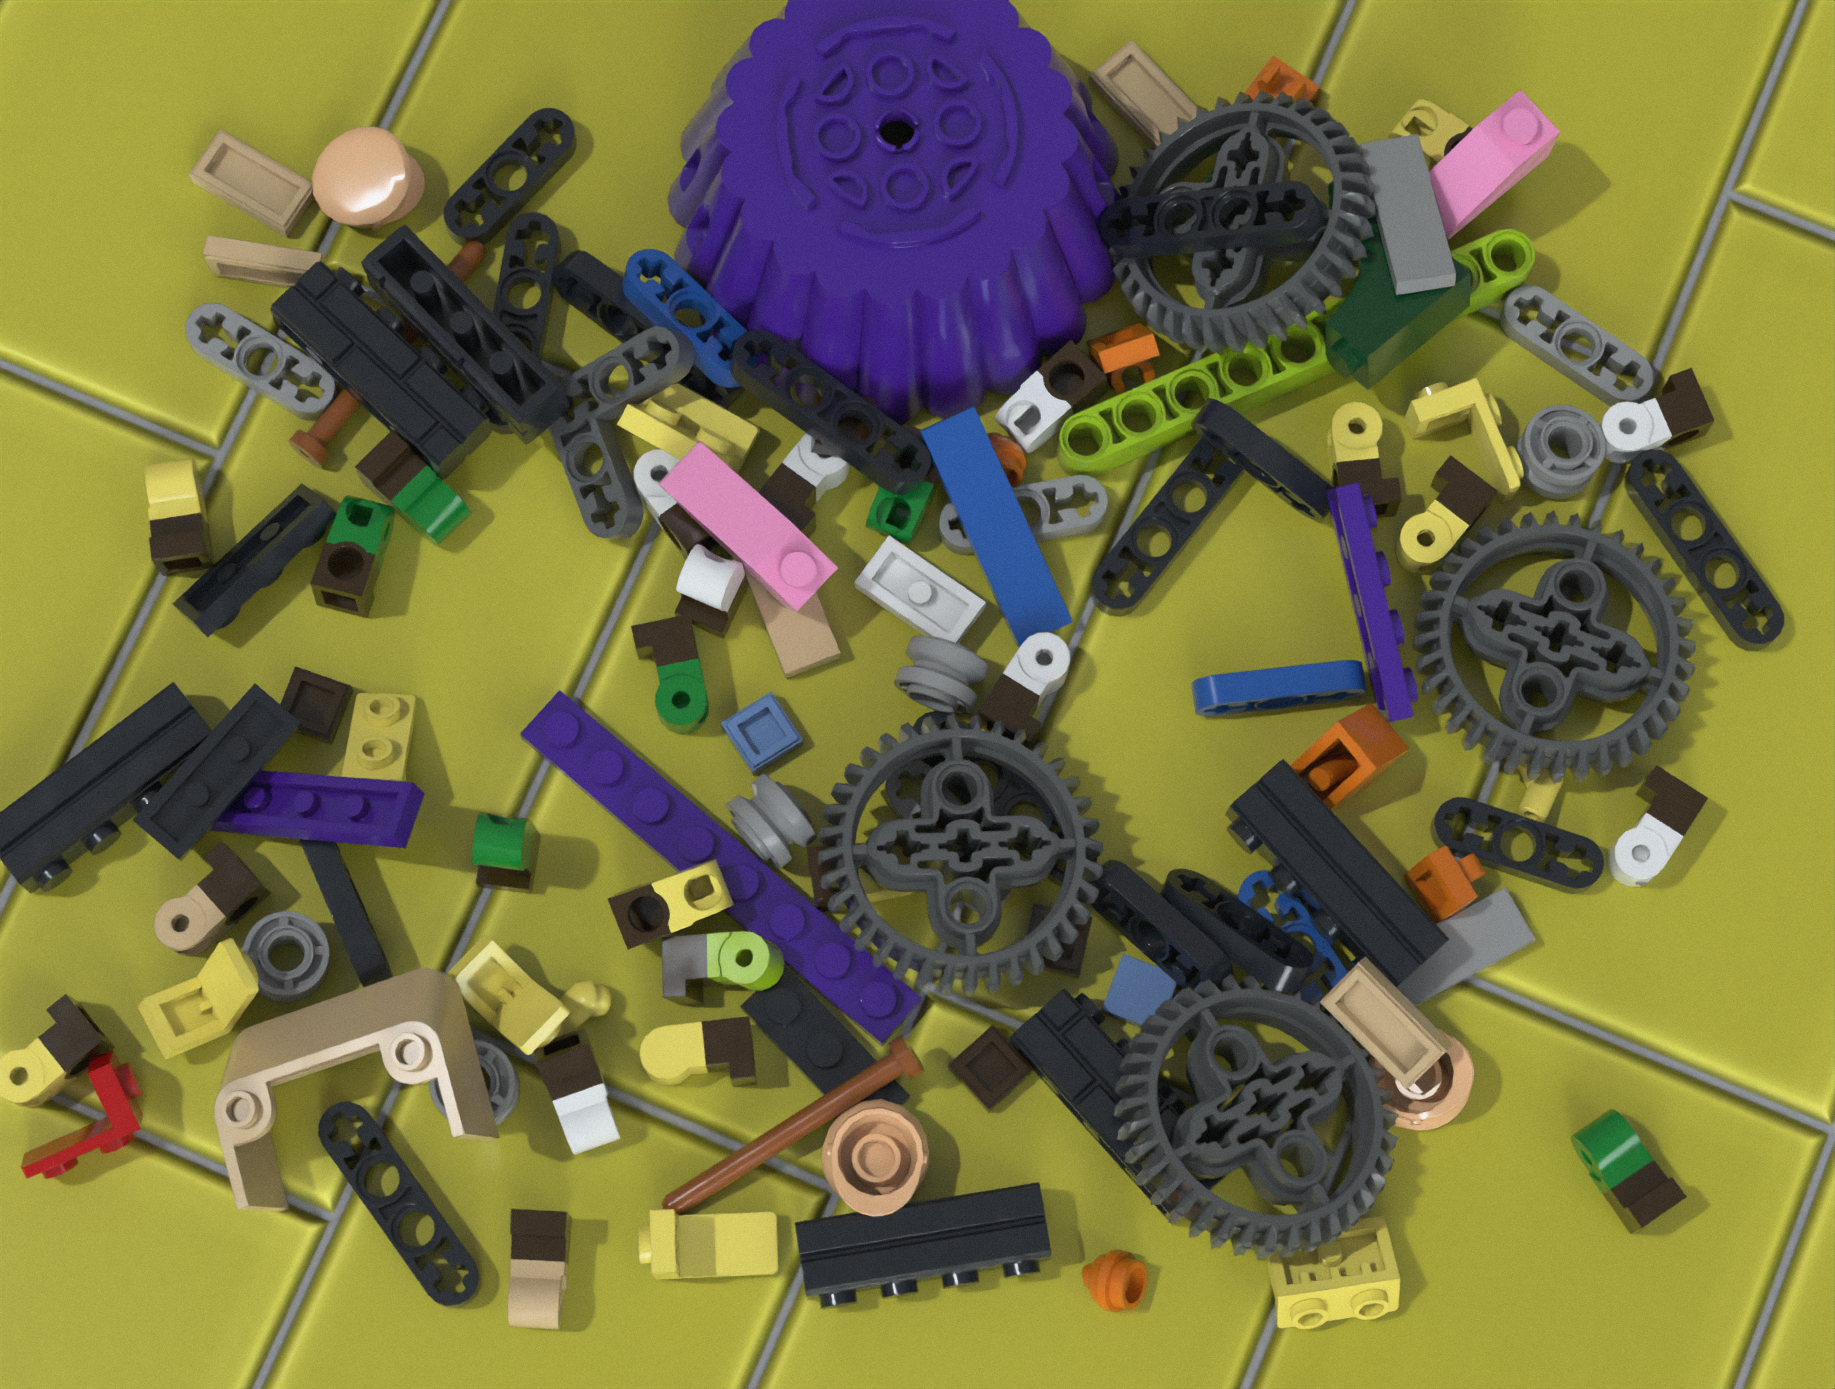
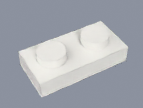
M891 536L887 537L855 580V588L925 637L943 638L959 644L985 609L986 602Z

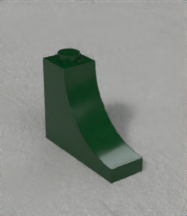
M1333 181L1328 184L1329 209H1332ZM1376 216L1368 220L1373 227L1374 236L1361 241L1366 248L1367 258L1358 259L1360 268L1355 284L1345 302L1325 322V353L1330 365L1341 376L1346 378L1353 377L1367 390L1470 306L1471 272L1453 257L1452 260L1456 271L1455 286L1396 295Z

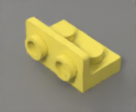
M679 382L662 390L643 403L627 404L617 424L679 460L698 441H701L737 474L760 432L757 425Z
M1385 1215L1359 1219L1355 1226L1349 1231L1344 1230L1341 1232V1235L1332 1243L1324 1245L1321 1242L1312 1252L1303 1253L1298 1248V1251L1291 1257L1281 1259L1275 1249L1266 1258L1275 1297V1318L1278 1328L1295 1326L1299 1329H1311L1324 1324L1326 1321L1352 1317L1370 1320L1399 1308L1400 1275Z

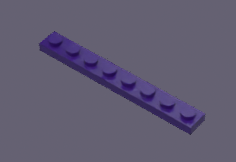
M559 690L520 733L522 740L677 872L716 859L734 903L733 906L722 911L747 932H754L776 944L783 953L785 964L880 1046L887 1042L919 1005L921 997L903 981L896 980L893 977V973L884 965L879 968L875 967L872 964L874 957L866 950L857 951L854 947L855 941L850 936L842 932L836 924L562 691Z

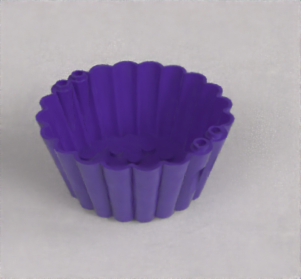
M789 0L775 19L765 21L754 29L721 69L711 85V95L682 132L680 148L686 165L672 183L667 198L669 212L676 223L685 228L674 252L675 261L747 331L755 329L766 330L776 335L859 396L875 398V407L899 425L913 419L922 407L934 416L944 419L971 406H975V409H977L983 402L987 389L998 394H1015L1021 388L1020 386L1042 366V354L1054 355L1070 340L1076 345L1081 341L1087 324V315L1083 304L1097 301L1107 294L1115 281V272L1113 271L1115 262L1112 260L1111 253L1109 252L1108 243L1100 233L1099 224L1102 214L1108 206L1117 200L1123 199L1110 180L1115 174L1119 162L1118 147L1105 127L1092 113V97L1086 85L1048 39L1039 31L1032 29L1009 0ZM903 121L909 124L914 131L913 138L906 144H903L900 149H897L895 145L885 142L880 135L882 128L889 122ZM699 312V317L702 321V324L704 325L706 323V320L703 317V315ZM714 333L713 337L717 339L718 333ZM759 352L756 367L761 363L766 364L768 357L765 354ZM783 368L780 376H776L773 384L781 386L789 370ZM808 383L794 384L796 394L806 407H812L817 389Z

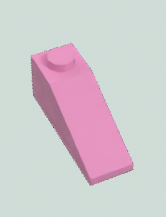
M1521 89L1480 122L1429 171L1447 241L1549 156L1559 136L1560 131Z
M698 441L658 483L736 561L741 562L743 567L785 608L798 611L838 569L791 521L701 441Z

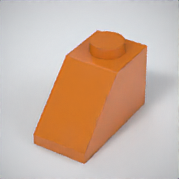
M1371 702L1335 723L1290 766L1334 813L1375 781L1410 748Z

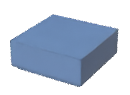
M769 692L721 722L722 729L753 776L804 745L803 739L772 692Z
M1123 954L1101 1012L1140 1028L1149 1015L1153 1016L1156 1014L1155 1010L1161 1003L1171 999L1177 983L1161 968Z

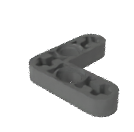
M659 326L649 328L560 380L564 385L570 406L567 411L573 407L572 397L588 399L593 396L597 401H584L573 409L575 418L568 417L566 411L549 426L584 523L589 531L597 537L624 540L633 536L642 524L644 513L642 501L611 420L623 414L627 404H640L680 381L690 372L694 364V346L688 336L680 330ZM662 343L671 345V351L665 355L667 365L649 363L644 366L640 361L652 362L664 353ZM622 365L628 372V386L622 395L615 397L609 388V377L617 366ZM597 444L603 454V464L599 472L590 476L584 468V455L590 446ZM602 487L604 493L595 492V489ZM612 502L619 503L620 510L614 514L615 523L607 521V515L613 511Z

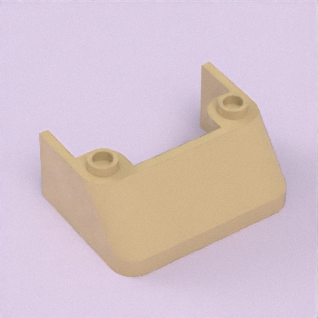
M419 968L250 1026L238 1034L232 1044L214 1104L215 1123L237 1210L280 1212L289 1209L269 1132L277 1112L272 1087L377 1051H381L383 1063L388 1073L401 1083L420 1085L438 1080L453 1138L485 1142L500 1138L462 994L452 976L431 968Z

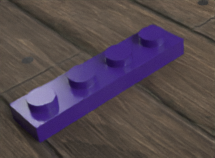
M1359 482L1325 490L1376 708L1387 722L1414 717L1411 703L1418 701V690L1411 668H1402L1397 645L1404 644V630L1398 611L1396 609L1389 610L1384 587L1390 586L1391 577L1383 551L1375 552L1370 532L1371 528L1377 527V516L1373 500L1369 493H1361Z
M262 770L209 831L406 848L425 793L413 782Z

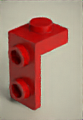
M113 1049L90 1059L87 1074L107 1117L26 1152L21 1164V1169L26 1179L42 1173L45 1179L59 1176L74 1168L79 1163L77 1157L97 1148L100 1149L102 1154L110 1153L128 1145L136 1138L134 1132L141 1129L143 1113L136 1098L143 1096V1089L130 1062L120 1065Z

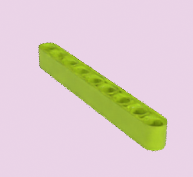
M1503 229L1450 251L1451 256L1471 272L1470 306L1451 322L1507 298L1512 291L1523 286L1535 260V249L1527 235L1518 230ZM1498 255L1508 256L1517 264L1518 270L1511 272L1502 271L1495 266L1492 257ZM1348 296L1325 305L1326 315L1315 311L1306 316L1307 330L1299 328L1296 324L1288 327L1287 342L1277 339L1274 334L1268 336L1265 350L1255 347L1250 340L1243 354L1233 351L1228 347L1221 355L1214 353L1072 415L1064 422L1060 430L1057 450L1060 467L1069 476L1087 475L1094 478L1197 433L1192 428L1191 423L1202 407L1187 409L1181 406L1175 396L1183 391H1194L1200 394L1205 402L1208 398L1218 400L1241 414L1335 373L1336 371L1330 365L1325 353V322L1340 308ZM1291 345L1300 346L1307 351L1310 359L1303 363L1291 362L1282 354V349ZM1237 368L1248 369L1255 374L1258 382L1250 386L1238 385L1229 377V372ZM1130 414H1142L1151 421L1153 427L1145 432H1133L1126 428L1122 420ZM1077 437H1090L1096 441L1100 449L1093 455L1083 456L1075 453L1069 446V443Z

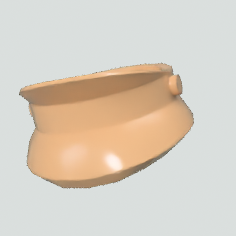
M377 127L355 128L331 141L319 155L312 173L313 196L322 212L337 223L361 229L372 228L377 230L382 228L384 224L400 219L408 214L420 201L425 185L424 173L420 165L406 152L402 142L394 134Z
M1437 1028L1453 1045L1408 1090L1387 1070H1385L1384 1078L1377 1083L1378 1088L1394 1091L1391 1097L1392 1100L1388 1104L1382 1105V1108L1398 1115L1395 1120L1396 1127L1411 1130L1438 1128L1456 1117L1467 1103L1474 1080L1472 1058L1469 1051L1460 1041L1442 1029ZM1373 1055L1367 1061L1370 1068L1385 1069Z
M883 1099L858 1102L841 1113L829 1127L821 1157L825 1178L832 1190L848 1206L861 1214L872 1217L884 1216L899 1210L920 1188L929 1167L927 1136L919 1120L902 1105Z

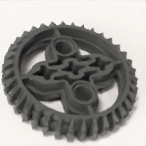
M1261 89L1253 101L1250 95L1240 91L1233 105L1227 99L1218 96L1214 110L1208 111L1206 108L1197 105L1196 118L1188 122L1186 119L1177 117L1178 129L1171 135L1158 131L1161 144L1155 150L1142 148L1146 162L1142 167H1129L1134 182L1133 184L1119 187L1121 197L1128 198L1290 181L1288 158L1283 147L1276 142L1277 137L1290 138L1307 143L1324 158L1333 176L1334 196L1332 209H1327L1324 201L1317 196L1324 206L1325 213L1323 224L1318 232L1308 240L1298 243L1182 253L1185 256L1193 257L1192 273L1195 278L1194 285L1199 296L1206 302L1204 309L1183 305L1165 292L1154 274L1152 256L1126 258L1117 254L1112 248L1109 249V252L1111 253L1112 260L1117 264L1113 271L1115 272L1116 279L1122 284L1120 288L1123 290L1124 297L1134 305V311L1143 320H1148L1147 323L1157 333L1166 335L1172 342L1179 345L1186 343L1191 349H1196L1199 352L1207 346L1212 352L1221 355L1226 347L1229 346L1233 351L1243 354L1249 340L1255 347H1260L1264 350L1268 336L1274 334L1277 339L1287 342L1288 327L1296 324L1299 328L1307 330L1306 316L1312 311L1326 315V306L1323 301L1329 295L1343 298L1339 282L1342 278L1357 279L1356 269L1351 262L1352 260L1367 258L1366 248L1361 241L1374 236L1373 227L1368 220L1377 215L1375 204L1370 199L1375 191L1374 183L1368 177L1371 174L1370 167L1361 154L1360 146L1353 137L1349 138L1350 133L1344 125L1333 119L1328 111L1323 110L1321 107L1315 108L1311 102L1306 101L1303 97L1295 101L1292 96L1281 92L1274 99L1270 93H1266ZM1219 151L1210 183L1181 182L1198 164ZM1296 203L1294 212L1284 214L1283 216L1288 221H1292L1295 211L1304 209V206L1301 203ZM1242 205L1233 209L1227 216L1225 222L1226 229L1234 230L1245 225L1251 217V206ZM1267 205L1266 208L1268 213L1273 212ZM1185 211L1176 216L1171 225V234L1180 235L1189 231L1195 224L1196 212ZM1136 219L1131 220L1130 227L1140 225ZM1151 227L1152 232L1156 234L1155 228ZM1129 229L1121 230L1120 234L1126 237ZM1272 261H1306L1284 284L1261 297L1266 286Z
M1553 510L1546 514L1543 525H1538L1530 511L1528 514L1523 515L1520 529L1507 516L1500 521L1498 534L1486 525L1479 530L1477 542L1467 537L1459 545V555L1450 553L1444 558L1442 563L1444 571L1437 570L1432 574L1429 581L1432 590L1424 591L1420 600V606L1425 611L1419 612L1414 622L1416 629L1423 633L1415 636L1413 649L1424 654L1416 661V673L1430 675L1421 686L1423 695H1440L1434 701L1431 708L1433 715L1451 713L1452 716L1445 727L1447 734L1457 733L1464 729L1468 733L1462 744L1464 750L1473 749L1477 743L1486 747L1482 757L1484 764L1493 762L1498 754L1507 759L1504 765L1506 774L1514 773L1519 763L1528 765L1526 773L1530 781L1538 778L1542 768H1548L1549 776L1555 784L1562 781L1566 768H1569L1575 780L1580 782L1584 781L1589 774V766L1602 777L1611 770L1612 761L1621 768H1624L1633 759L1632 751L1641 756L1645 755L1652 746L1650 738L1661 740L1668 731L1666 722H1674L1681 712L1677 702L1685 701L1690 691L1689 685L1683 681L1690 680L1695 670V664L1686 659L1691 658L1694 654L1696 642L1684 638L1689 635L1693 628V619L1677 617L1686 607L1684 597H1668L1676 585L1674 582L1675 577L1658 580L1656 574L1661 568L1660 559L1650 560L1646 564L1639 559L1644 551L1643 542L1633 545L1628 550L1621 545L1625 536L1623 529L1613 533L1610 539L1601 534L1603 530L1601 519L1594 521L1589 530L1580 528L1581 520L1578 513L1570 516L1567 525H1559V519ZM1537 554L1570 557V559L1557 562L1546 569L1539 580L1533 598L1506 589L1490 590L1471 600L1462 597L1476 578L1500 562L1525 555ZM1602 571L1609 574L1627 589L1645 613L1656 641V668L1650 666L1648 659L1644 656L1642 646L1633 636L1601 623L1609 595ZM1569 586L1578 589L1584 595L1585 601L1579 603L1569 601L1560 592V587ZM1493 619L1504 623L1502 632L1491 628ZM1452 624L1459 626L1467 646L1474 655L1507 669L1500 687L1499 703L1505 720L1512 728L1501 723L1486 712L1475 701L1461 681L1452 658ZM1550 640L1559 643L1558 652L1548 649ZM1607 661L1616 664L1614 673L1605 670ZM1536 690L1542 693L1547 699L1549 706L1542 708L1533 707L1523 698L1522 691ZM1636 692L1647 695L1644 702L1629 719L1602 736L1579 741H1552L1532 736V734L1552 731L1562 724L1571 709L1575 694L1607 704L1626 700Z
M953 713L947 716L944 730H939L936 721L929 716L924 718L921 725L922 735H919L908 722L903 724L899 730L900 743L888 733L881 735L878 741L880 753L873 748L865 747L859 756L862 766L850 763L845 768L843 775L849 784L836 783L834 785L831 796L839 804L834 803L825 806L822 817L832 825L821 827L818 834V841L830 846V848L819 852L817 863L825 868L834 869L822 875L821 887L827 890H841L829 899V910L832 912L849 910V913L840 921L839 928L844 933L850 932L859 927L862 932L854 943L856 950H866L873 943L878 950L874 955L872 964L879 968L885 964L888 957L898 962L893 972V977L896 980H902L908 968L919 972L915 980V986L918 989H925L931 976L939 977L938 988L942 995L950 993L954 979H961L962 990L968 996L974 994L978 978H982L986 989L993 993L997 992L1001 986V972L1013 986L1019 985L1024 978L1022 965L1033 975L1040 974L1045 967L1042 955L1047 959L1057 961L1063 954L1059 941L1073 944L1078 937L1079 932L1074 924H1086L1091 915V912L1083 903H1094L1099 894V890L1089 882L1098 880L1103 874V867L1097 862L1090 860L1100 856L1103 851V843L1087 838L1095 834L1099 829V819L1080 817L1091 807V799L1086 796L1072 797V794L1080 785L1079 776H1070L1061 780L1059 774L1066 764L1064 758H1056L1050 764H1047L1042 759L1048 748L1045 742H1039L1032 751L1023 746L1027 738L1025 729L1018 730L1013 740L1002 736L1005 730V723L1002 720L994 723L991 732L982 731V720L979 714L971 717L967 729L960 728L959 719ZM963 755L996 763L1028 782L1049 805L1059 824L1063 839H1059L1055 833L1050 832L1043 822L1034 817L1019 815L996 816L990 780L978 765L969 760H964ZM934 756H944L945 761L933 767L922 782L920 793L921 818L896 819L884 822L872 831L865 845H856V834L861 815L868 801L880 785L898 770L915 761ZM949 785L960 786L968 792L971 802L962 806L953 805L943 796L942 788ZM935 825L944 829L943 833H932ZM1013 843H1021L1023 853L1031 854L1028 861L1020 860L1019 852L1010 850ZM953 845H962L963 854L971 856L968 863L959 862L958 853L950 852ZM893 846L902 847L903 855L908 858L910 857L907 865L898 864L897 855L890 854ZM1056 862H1064L1065 869L1061 889L1054 906L1045 919L1030 934L1009 947L987 954H979L976 950L977 947L990 940L1000 925L1002 911L1000 889L1035 886L1048 877ZM862 868L865 873L872 877L875 883L887 890L926 892L927 911L931 929L941 941L951 947H955L958 950V954L941 953L923 947L902 936L889 926L868 900L861 885L857 869ZM978 874H989L986 882L978 879ZM959 901L968 902L978 911L980 920L972 924L961 923L951 914L950 905Z
M1230 974L1224 979L1221 990L1210 979L1205 982L1202 981L1194 990L1190 987L1182 989L1173 1000H1165L1155 1010L1156 1014L1147 1017L1140 1026V1033H1137L1130 1040L1129 1048L1127 1049L1129 1053L1120 1063L1119 1071L1125 1076H1122L1116 1083L1114 1093L1123 1099L1115 1106L1113 1116L1127 1121L1118 1130L1117 1139L1134 1144L1126 1152L1124 1163H1141L1143 1170L1136 1176V1185H1146L1151 1182L1157 1190L1151 1197V1205L1162 1204L1166 1200L1173 1207L1169 1214V1223L1178 1222L1182 1217L1188 1219L1191 1222L1189 1238L1198 1237L1204 1230L1210 1232L1211 1249L1222 1247L1230 1239L1234 1256L1244 1255L1252 1246L1258 1260L1268 1258L1275 1249L1282 1259L1284 1257H1291L1298 1251V1248L1303 1253H1309L1314 1251L1321 1242L1324 1245L1332 1243L1341 1235V1232L1344 1230L1349 1231L1359 1222L1358 1218L1360 1215L1363 1216L1373 1207V1202L1375 1201L1373 1197H1376L1384 1189L1387 1181L1383 1176L1391 1170L1392 1163L1394 1162L1388 1153L1395 1148L1398 1138L1388 1132V1130L1395 1125L1398 1115L1382 1108V1105L1388 1104L1392 1100L1391 1097L1394 1091L1378 1088L1377 1083L1384 1078L1386 1069L1370 1068L1367 1061L1371 1058L1372 1054L1366 1048L1359 1049L1354 1042L1356 1038L1348 1030L1345 1032L1338 1025L1339 1021L1331 1013L1327 1016L1320 1011L1322 996L1313 997L1306 1003L1301 1000L1300 990L1283 994L1281 991L1266 985L1260 988L1257 979L1252 975L1244 977L1238 984ZM1240 1019L1265 1024L1293 1037L1310 1051L1289 1055L1271 1064L1261 1046L1249 1031L1235 1025L1220 1027L1216 1020ZM1185 1034L1191 1043L1187 1053L1186 1077L1200 1103L1189 1108L1176 1120L1171 1131V1142L1169 1143L1159 1114L1157 1081L1166 1055L1176 1041ZM1214 1055L1225 1058L1230 1064L1232 1071L1223 1069L1216 1062ZM1244 1084L1245 1087L1223 1109V1112H1219L1218 1109ZM1341 1091L1351 1120L1353 1138L1352 1157L1347 1174L1338 1188L1328 1197L1322 1188L1326 1178L1328 1156L1322 1142L1312 1127L1323 1122L1335 1111L1340 1100ZM1290 1118H1292L1294 1122L1282 1132L1279 1138H1277L1270 1146H1268L1267 1143L1287 1123H1289ZM1207 1139H1208L1209 1141H1212V1140H1214V1139H1218V1140H1219L1218 1143H1217L1216 1141H1214V1142H1210V1143H1208V1144H1207L1206 1142H1204V1143H1202V1144H1200V1145L1196 1144L1197 1141L1203 1142V1141H1205V1140H1207ZM1281 1159L1287 1160L1296 1168L1298 1177L1292 1176L1283 1168ZM1241 1167L1255 1190L1264 1200L1274 1205L1286 1206L1291 1204L1298 1214L1270 1215L1243 1209L1218 1197L1196 1179L1218 1178Z

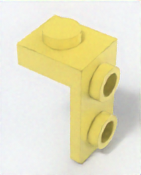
M1477 378L1452 387H1448L1446 382H1439L1418 391L1414 395L1415 400L1411 401L1404 417L1412 440L1467 421L1493 486L1497 490L1500 502L1504 503L1512 500L1521 486L1520 479H1523L1524 471L1516 449L1512 445L1506 447L1498 429L1502 424L1501 414L1491 393H1483Z
M386 693L357 694L341 777L407 782L406 766L416 712V698L414 695Z
M485 934L447 972L457 982L462 998L491 1027L526 1055H530L536 1048H542L549 1044L558 1035L562 1028V1021L570 1013V1010L559 999L533 981Z
M229 938L219 942L197 977L143 998L138 1009L164 1059H169L230 1033L259 991L258 973L252 959L245 952L240 953L235 941Z
M675 1209L649 1210L650 1226H639L640 1264L651 1263V1274L655 1279L774 1275L779 1270L777 1216L774 1212L677 1215Z

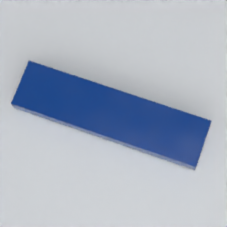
M971 406L918 431L923 443L929 450L931 461L1016 646L1020 647L1029 636L1036 633H1051L1072 623L1070 614L975 406Z

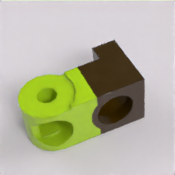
M739 931L662 937L663 998L679 1005L703 1004V987L738 984L753 991L770 989L779 981L783 974L785 964L783 953L776 944L754 932Z

